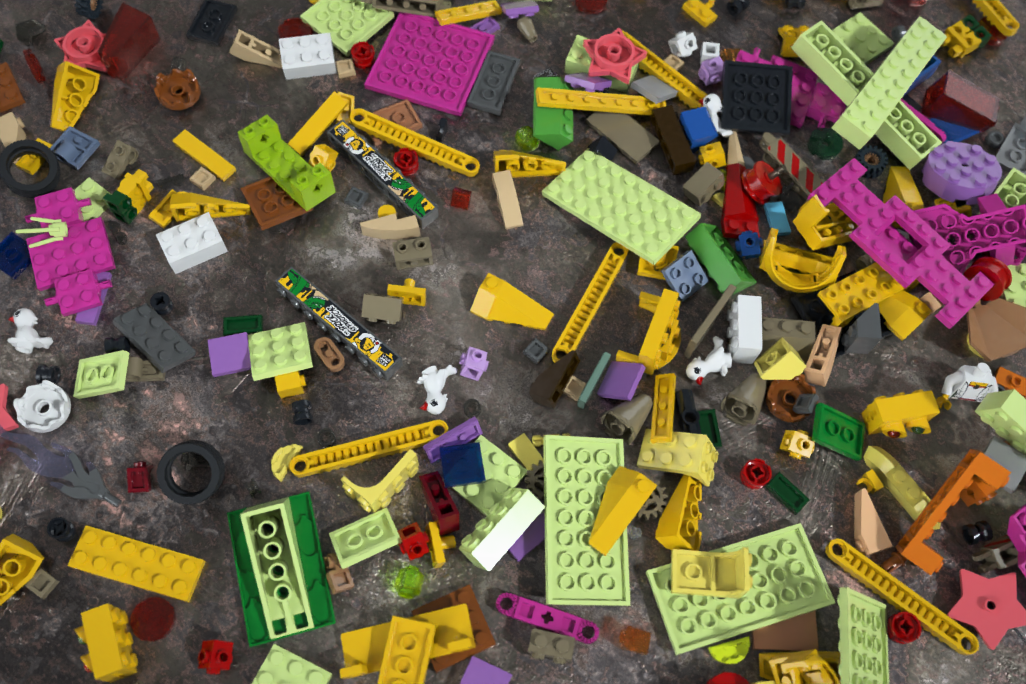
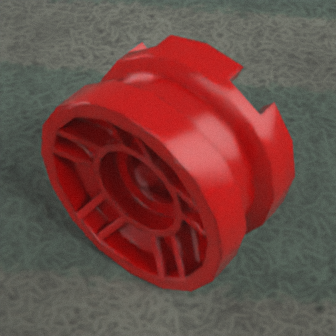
M362 41L352 46V61L356 67L367 69L374 65L376 58L372 44L369 45L368 42Z
M401 148L397 153L395 152L393 156L394 167H398L403 176L415 174L419 168L417 153L414 150H409V148Z
M757 458L749 460L740 471L742 483L747 488L753 490L764 487L772 476L770 466L764 460ZM753 471L758 472L759 476L755 477Z
M906 611L899 612L887 619V635L895 643L907 644L915 641L921 635L920 621L912 613ZM900 625H905L906 631Z

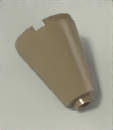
M752 373L728 393L721 402L722 412L723 410L726 411V417L742 426H747V424L751 423L754 425L760 415L768 384L767 380H763L758 373Z
M639 393L632 397L631 401H625L606 411L601 417V424H605L607 435L612 439H623V443L625 442L627 445H630L635 440L653 408L651 397L647 394Z

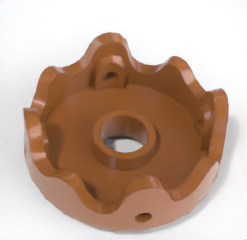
M186 68L185 71L172 69L169 75L159 73L156 77L157 84L154 91L159 102L165 108L184 110L193 106L198 101L201 88L190 69ZM177 90H183L181 93L176 94Z
M802 373L799 376H795L792 380H773L766 391V404L776 418L790 423L800 422L811 413L796 414L792 410L795 403L787 402L785 396L791 395L796 402L799 394H815L816 389L806 382L805 375Z

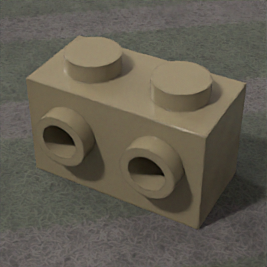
M706 162L682 186L684 195L698 206H701L704 202L706 203L710 200L716 190L722 188L725 182L723 172Z
M417 237L410 240L401 239L397 242H392L397 270L433 265L429 237Z
M366 292L363 295L361 317H365L366 321L377 322V319L385 320L387 324H396L402 318L404 297Z
M532 628L527 654H532L531 658L544 660L545 657L553 659V663L566 665V662L570 663L572 660L575 637Z

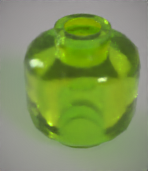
M523 126L515 134V143L524 151L530 152L538 148L540 140L533 137L532 127Z
M413 565L400 569L394 584L398 596L404 599H413L420 595L424 575L419 571L418 567Z

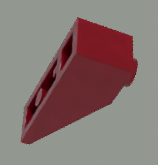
M435 471L419 476L433 522L437 521L440 536L460 530L459 511L439 472Z

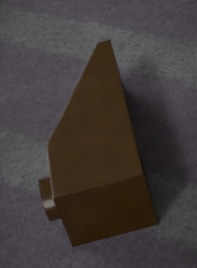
M570 351L541 373L535 382L531 384L529 394L535 403L552 409L555 408L580 362L576 351Z

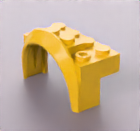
M817 194L801 206L797 217L792 221L812 250L853 241L849 235L859 227L834 203L824 207Z
M771 228L767 240L763 241V248L760 249L759 268L766 271L778 286L792 292L808 293L835 284L847 256L845 246L838 245L834 257L776 243L779 230ZM786 269H797L799 272L804 274L793 273Z
M664 288L661 297L641 291L639 307L654 313L639 356L618 350L616 361L643 364L646 367L643 373L653 375L654 370L665 366L675 357L681 343V328L679 320H677L681 303L678 300V292Z
M816 649L775 655L769 660L776 684H804L803 678L806 684H841L834 669L818 655Z

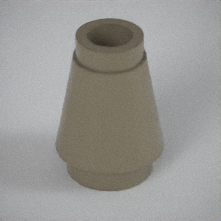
M525 16L518 20V30L530 43L536 41L538 36L532 19Z

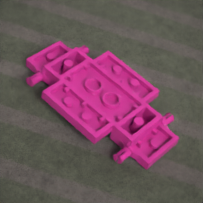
M758 47L754 48L752 54L742 50L739 51L735 61L793 66L791 125L801 128L807 116L819 121L817 126L824 128L826 121L835 123L845 111L846 104L827 85L820 82L816 84L818 75L814 71L774 54L770 61L759 58L761 49H758Z
M72 187L35 197L36 213L25 216L27 223L34 222L30 219L31 217L53 220L61 219L62 222L67 223L68 237H64V240L29 248L30 244L54 236H50L49 232H44V234L26 239L37 289L40 291L53 287L56 289L55 296L44 299L45 305L48 307L58 303L61 314L64 317L103 305L101 290L113 286L110 279L99 283L97 273L116 269L104 220L98 217L84 222L81 208L92 205L91 200L88 197L78 201ZM40 222L41 228H49L51 223Z

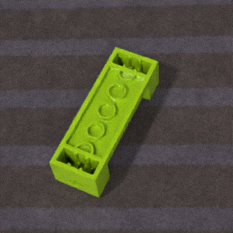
M268 115L263 116L237 132L244 153L305 211L310 210L336 193L331 172L321 163L314 167L308 164L282 140L277 123Z

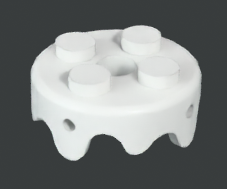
M43 380L38 385L28 386L24 396L16 398L13 402L17 413V420L27 429L37 433H46L59 428L67 420L71 411V400L68 394L48 380ZM49 404L48 411L41 413L42 406Z

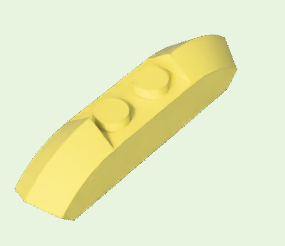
M868 446L864 455L866 465L874 470L884 486L915 521L931 500L893 456L878 446ZM937 522L932 529H940L941 523Z

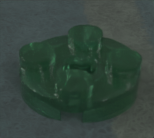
M832 127L813 130L807 142L810 153L820 156L819 159L822 160L835 159L844 147L842 137Z

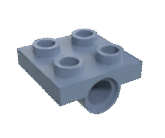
M69 126L50 149L59 161L79 170L101 144L98 140Z
M687 250L661 270L671 290L679 293L678 300L681 302L709 282L692 250Z

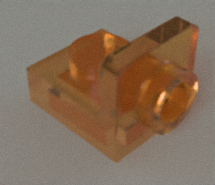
M627 625L625 630L621 629L619 643H622L621 649L647 655L651 633L634 629L632 626Z

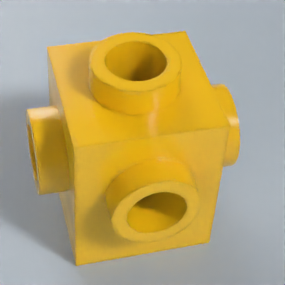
M720 141L699 147L700 154L698 155L700 165H704L706 162L715 168L726 165L725 153Z
M326 144L315 145L309 155L308 164L314 167L321 163L331 172L336 165L335 161L338 152Z
M799 429L797 431L785 430L779 449L789 452L790 457L801 460V457L810 458L815 449V442L812 441V437L806 431Z

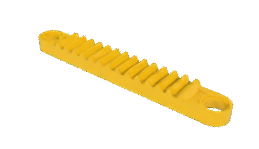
M972 0V4L976 3V8H980L979 12H983L984 17L987 16V21H991V26L995 25L1005 36L1015 35L1020 24L999 0Z
M622 31L624 36L634 46L647 51L646 58L639 62L640 70L643 69L645 74L653 75L676 89L678 92L675 97L678 96L679 100H683L685 105L688 104L690 109L703 107L698 100L707 96L705 92L630 34Z
M357 108L350 113L351 124L355 128L367 132L370 136L374 135L375 138H380L382 141L385 140L388 144L392 143L395 147L399 146L400 149L409 148V150H414L420 158L424 157L427 161L431 160L432 163H437L439 166L443 165L446 169H451L452 172L456 171L469 177H473L479 172V161L470 155L364 109ZM357 115H362L364 119L362 121H356L354 120V117ZM471 163L474 164L476 168L474 170H468L466 168V165Z
M615 242L608 250L553 348L551 357L554 363L560 360L556 357L557 352L562 351L568 354L572 350H577L585 332L627 258L629 249ZM620 248L624 251V254L617 255L614 250Z
M434 420L297 455L291 459L289 468L294 476L300 478L318 473L323 474L325 471L330 472L333 469L338 470L341 467L346 468L348 465L353 466L364 461L369 462L372 459L402 453L410 449H418L441 436L433 433L435 427H443V434L448 432V425L442 420ZM298 462L306 463L304 470H295V465Z
M833 539L826 545L825 552L832 561L842 567L845 572L850 573L853 578H857L858 582L864 583L865 587L872 589L873 593L879 594L880 598L887 600L888 604L894 605L895 609L915 615L920 621L921 626L924 627V630L930 632L932 636L939 638L940 642L947 644L961 655H971L978 651L979 641L974 634L842 539ZM834 544L842 548L841 555L833 553L832 546ZM962 638H967L970 641L971 647L969 650L962 647Z

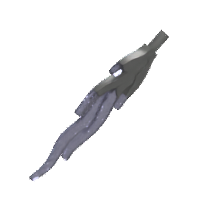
M0 425V435L4 439L22 444L36 455L38 460L32 459L19 448H7L9 452L17 454L31 471L45 477L65 479L74 485V487H69L60 482H50L51 486L76 499L105 500L116 508L122 503V500L110 494V490L106 487L100 471L91 462H86L89 470L88 474L80 458L72 450L56 443H51L53 448L63 452L66 457L56 455L45 448L36 437L28 434L11 433Z

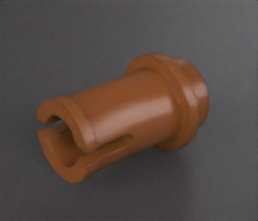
M899 551L892 552V556L879 565L889 574L898 567L905 566L907 558L900 554Z

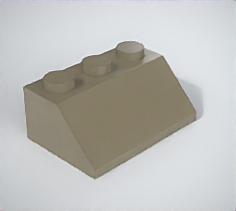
M762 317V351L758 357L783 337L798 352L806 365L816 340L815 322Z

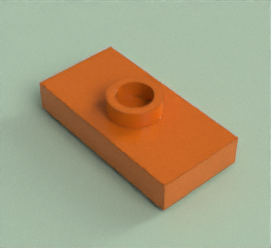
M999 366L994 375L997 384L1003 386L1005 390L1015 389L1026 399V378Z

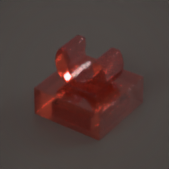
M454 187L450 206L468 210L472 191Z

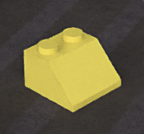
M783 337L754 361V365L763 380H792L795 376H799L807 367L798 352Z

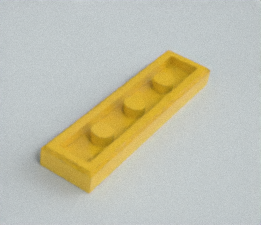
M496 0L435 11V17L441 26L502 14V8Z
M334 91L289 141L288 145L303 156L346 108L348 103Z
M183 130L172 140L178 148L223 182L237 171L232 164L187 130Z
M675 373L655 375L650 436L652 444L672 442L676 386Z

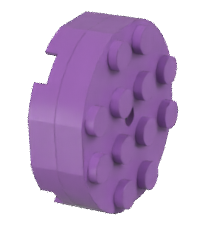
M947 141L935 147L929 153L921 171L924 175L922 181L929 190L940 198L954 203L955 199L967 201L966 205L978 204V197L993 194L1002 176L1001 166L994 155L988 154L979 145Z

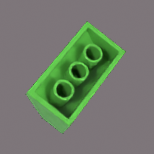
M536 77L534 79L533 137L560 150L573 142V109L537 106L535 91L537 87L573 90V87L570 86L571 83L565 82L562 77Z
M700 223L685 236L688 246L696 252L698 261L705 265L708 275L718 284L717 288L722 294L729 284L737 287L734 292L736 294L757 282L728 240L723 237L717 225Z

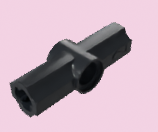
M681 389L676 391L675 399L679 414L678 424L682 428V432L701 434L699 425L700 415L695 407L692 390ZM685 417H691L693 422H687Z

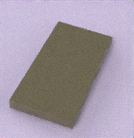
M596 111L586 119L587 125L601 136L604 135L616 149L635 164L640 162L660 143L656 137L626 113Z
M729 284L690 339L684 352L685 357L690 359L728 305L737 287Z

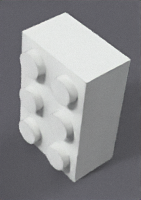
M330 33L279 39L282 68L286 80L337 73Z
M209 212L156 234L175 274L228 252Z
M738 295L736 300L732 302L731 309L727 311V321L730 322V327L727 328V338H730L727 352L731 353L732 363L753 364L762 351L761 297Z

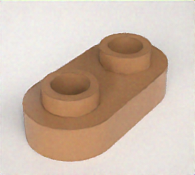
M327 337L317 339L314 343V350L326 368L331 372L342 370L345 366V360L332 340ZM323 347H328L326 351H322ZM334 361L339 362L337 365H332Z

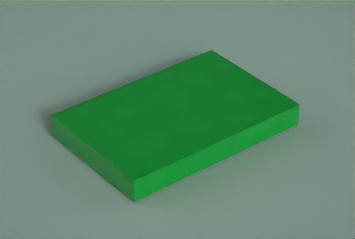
M817 403L812 441L855 461L862 460L865 423L826 404Z

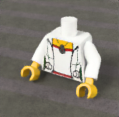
M979 363L977 366L963 365L956 372L945 378L941 391L943 395L936 399L937 405L941 409L944 403V408L949 410L952 404L948 398L982 402L988 393L998 392L996 378L992 376L989 366L985 363Z

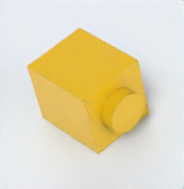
M299 371L275 376L277 392L281 399L304 393L303 386H306L304 374L300 375Z

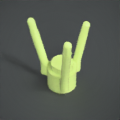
M31 217L30 219L33 221L51 223V225H49V228L18 229L15 231L16 233L49 232L50 236H54L30 244L29 248L64 240V237H68L67 223L62 222L61 219L53 220Z

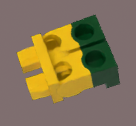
M970 14L945 30L944 34L947 38L940 47L947 45L950 48L948 55L951 58L958 56L961 59L973 50L984 47L992 35L983 26H980V23ZM971 22L973 26L969 27L967 23ZM982 33L984 37L980 38L978 37V34Z
M140 169L133 175L127 172L117 190L112 195L107 193L103 197L114 218L127 225H130L143 209L146 201L150 202L152 199L150 192L154 186L151 182L147 181L149 178L147 173Z

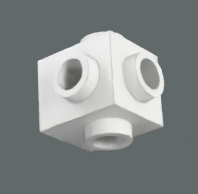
M678 32L676 37L668 41L671 52L677 57H687L698 48L693 32Z

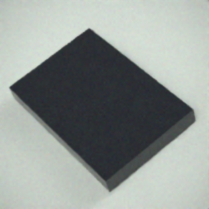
M204 0L186 33L187 39L219 46L238 10L237 6L217 0Z

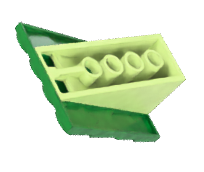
M310 491L227 512L249 648L336 624Z

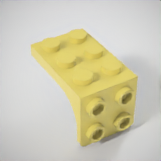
M645 429L637 461L639 468L685 474L698 479L704 486L709 487L710 481L714 479L713 468L714 463L718 461V451L707 435L672 431V442L652 444L650 440L651 429Z
M410 449L386 477L372 487H359L343 476L341 481L345 494L352 500L356 498L360 506L368 513L370 511L375 513L381 508H386L390 504L394 493H399L405 486L404 482L418 472L417 454Z
M748 547L726 553L672 549L671 593L740 599L753 585L752 575H749V567L752 565V554L749 553Z

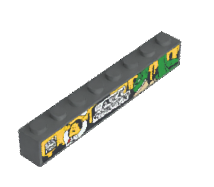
M341 120L327 131L329 142L408 217L415 215L418 225L422 230L439 217L438 205L433 200L430 201L423 190H418L410 178L404 177L398 167H394L386 156H382L374 145H370L362 134L359 135L352 124H347L344 120Z
M292 266L275 281L278 287L276 290L282 297L285 298L287 296L291 304L297 309L300 307L308 319H314L318 322V327L324 332L327 330L331 333L334 341L343 343L345 345L344 348L351 355L356 354L364 366L367 367L369 365L378 378L381 379L383 377L388 381L403 366L402 357Z

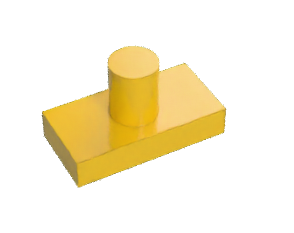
M405 279L403 286L388 284L387 295L404 297L403 304L425 306L426 288L415 287L413 279Z
M437 521L428 522L425 531L430 540L428 546L434 569L443 566L445 563L443 550L455 548L456 541L454 535L440 537Z

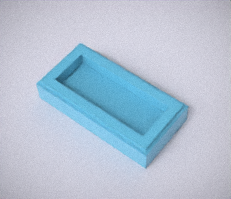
M782 201L765 203L763 207L770 230L771 228L778 229L777 236L790 235L791 229Z

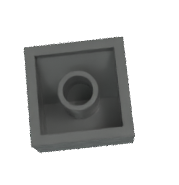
M874 303L842 335V345H844L845 353L868 354L882 339L879 303Z

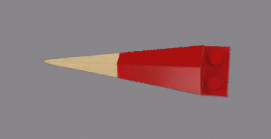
M733 131V134L728 136L726 181L721 218L723 237L738 239L742 232L752 231L753 233L758 232V237H760L758 228L759 218L755 202L747 193L742 182V173L746 170L736 131Z

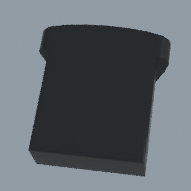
M604 135L587 147L589 151L603 156L610 161L613 160L618 151Z

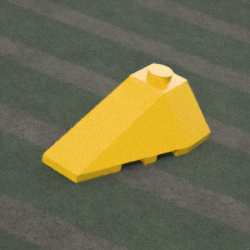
M891 166L886 181L885 193L882 198L883 203L885 204L896 195L913 211L923 209V201L910 170L907 167ZM896 221L891 224L894 228H902Z
M904 290L879 303V313L886 320L884 324L901 341L913 332L932 312L918 297Z
M683 474L659 519L655 538L669 550L699 551L702 532L698 531V520H702V513L699 512L698 501L702 500V483L698 479Z

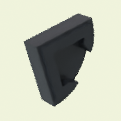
M443 117L440 118L438 123L440 129L436 133L435 138L436 141L441 143L448 130L447 119Z

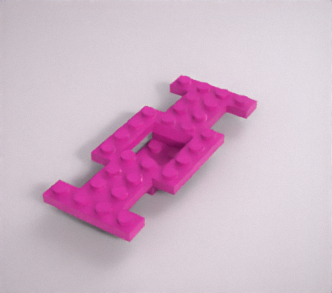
M853 158L815 189L807 198L810 199L817 194L824 207L830 202L838 206L859 226L849 237L905 289L917 279L945 305L935 317L948 329L952 328L995 284L981 272L976 274L970 281L941 256L951 245L896 195L885 204L858 180L866 173L867 169ZM894 221L922 245L919 250L891 225Z

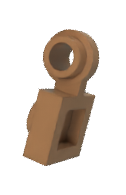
M327 554L324 557V565L326 569L333 570L326 574L332 594L352 589L355 585L348 567L344 569L339 567L340 562L337 554Z

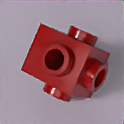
M417 522L397 530L402 541L398 545L403 555L407 553L410 561L430 552L427 543L430 542L426 531L421 532Z
M220 640L202 641L201 651L198 655V669H206V674L220 675V671L229 670L233 660L232 649L234 642Z

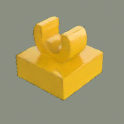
M873 469L862 475L861 479L856 482L857 485L861 483L866 484L867 492L871 491L872 494L884 487Z

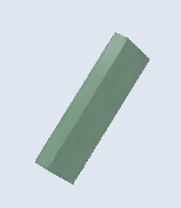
M607 352L602 354L578 399V407L584 409L609 363L611 354Z

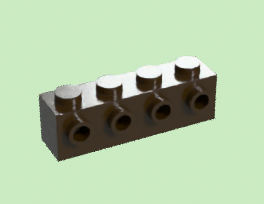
M672 105L652 109L650 121L660 141L673 176L693 171L697 158L695 153L691 151L689 139L685 137L683 125L679 123L677 111H674Z

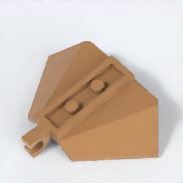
M998 298L983 306L980 304L981 300H979L967 312L970 345L986 361L990 362L1001 357L1005 358L1026 348V307Z

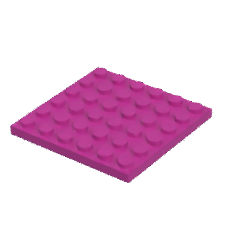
M400 12L364 83L365 89L402 100L408 99L409 102L461 117L486 55L493 45L495 35L454 23L441 26L436 18Z

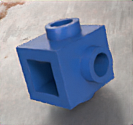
M742 232L738 236V241H735L736 252H740L741 260L759 258L761 255L760 248H763L762 238L758 237V232Z

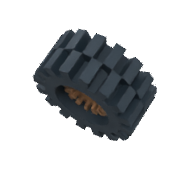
M74 0L76 1L74 7H77L75 10L80 16L96 19L102 13L101 9H103L102 4H104V0Z
M865 145L854 157L867 169L864 174L866 179H869L870 176L871 179L879 177L888 164V157H885L887 155L886 152L882 153L883 149L880 148L878 150V146L872 148V145H868V147Z

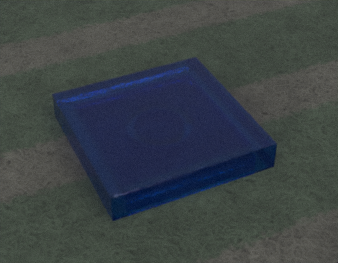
M11 232L0 242V271L15 280L31 264V258L27 242Z
M480 442L439 447L445 488L486 482Z

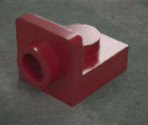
M147 461L133 462L134 465L126 468L128 493L151 491L150 470L153 469V464H147Z

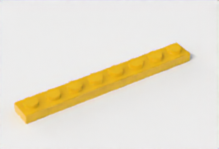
M537 87L535 91L537 106L651 115L652 109L666 106V101L655 104L644 96Z

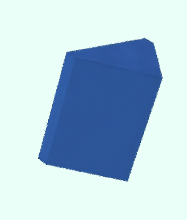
M706 107L681 112L679 123L684 127L685 137L690 141L692 153H695L700 149L699 147L705 146L718 136Z

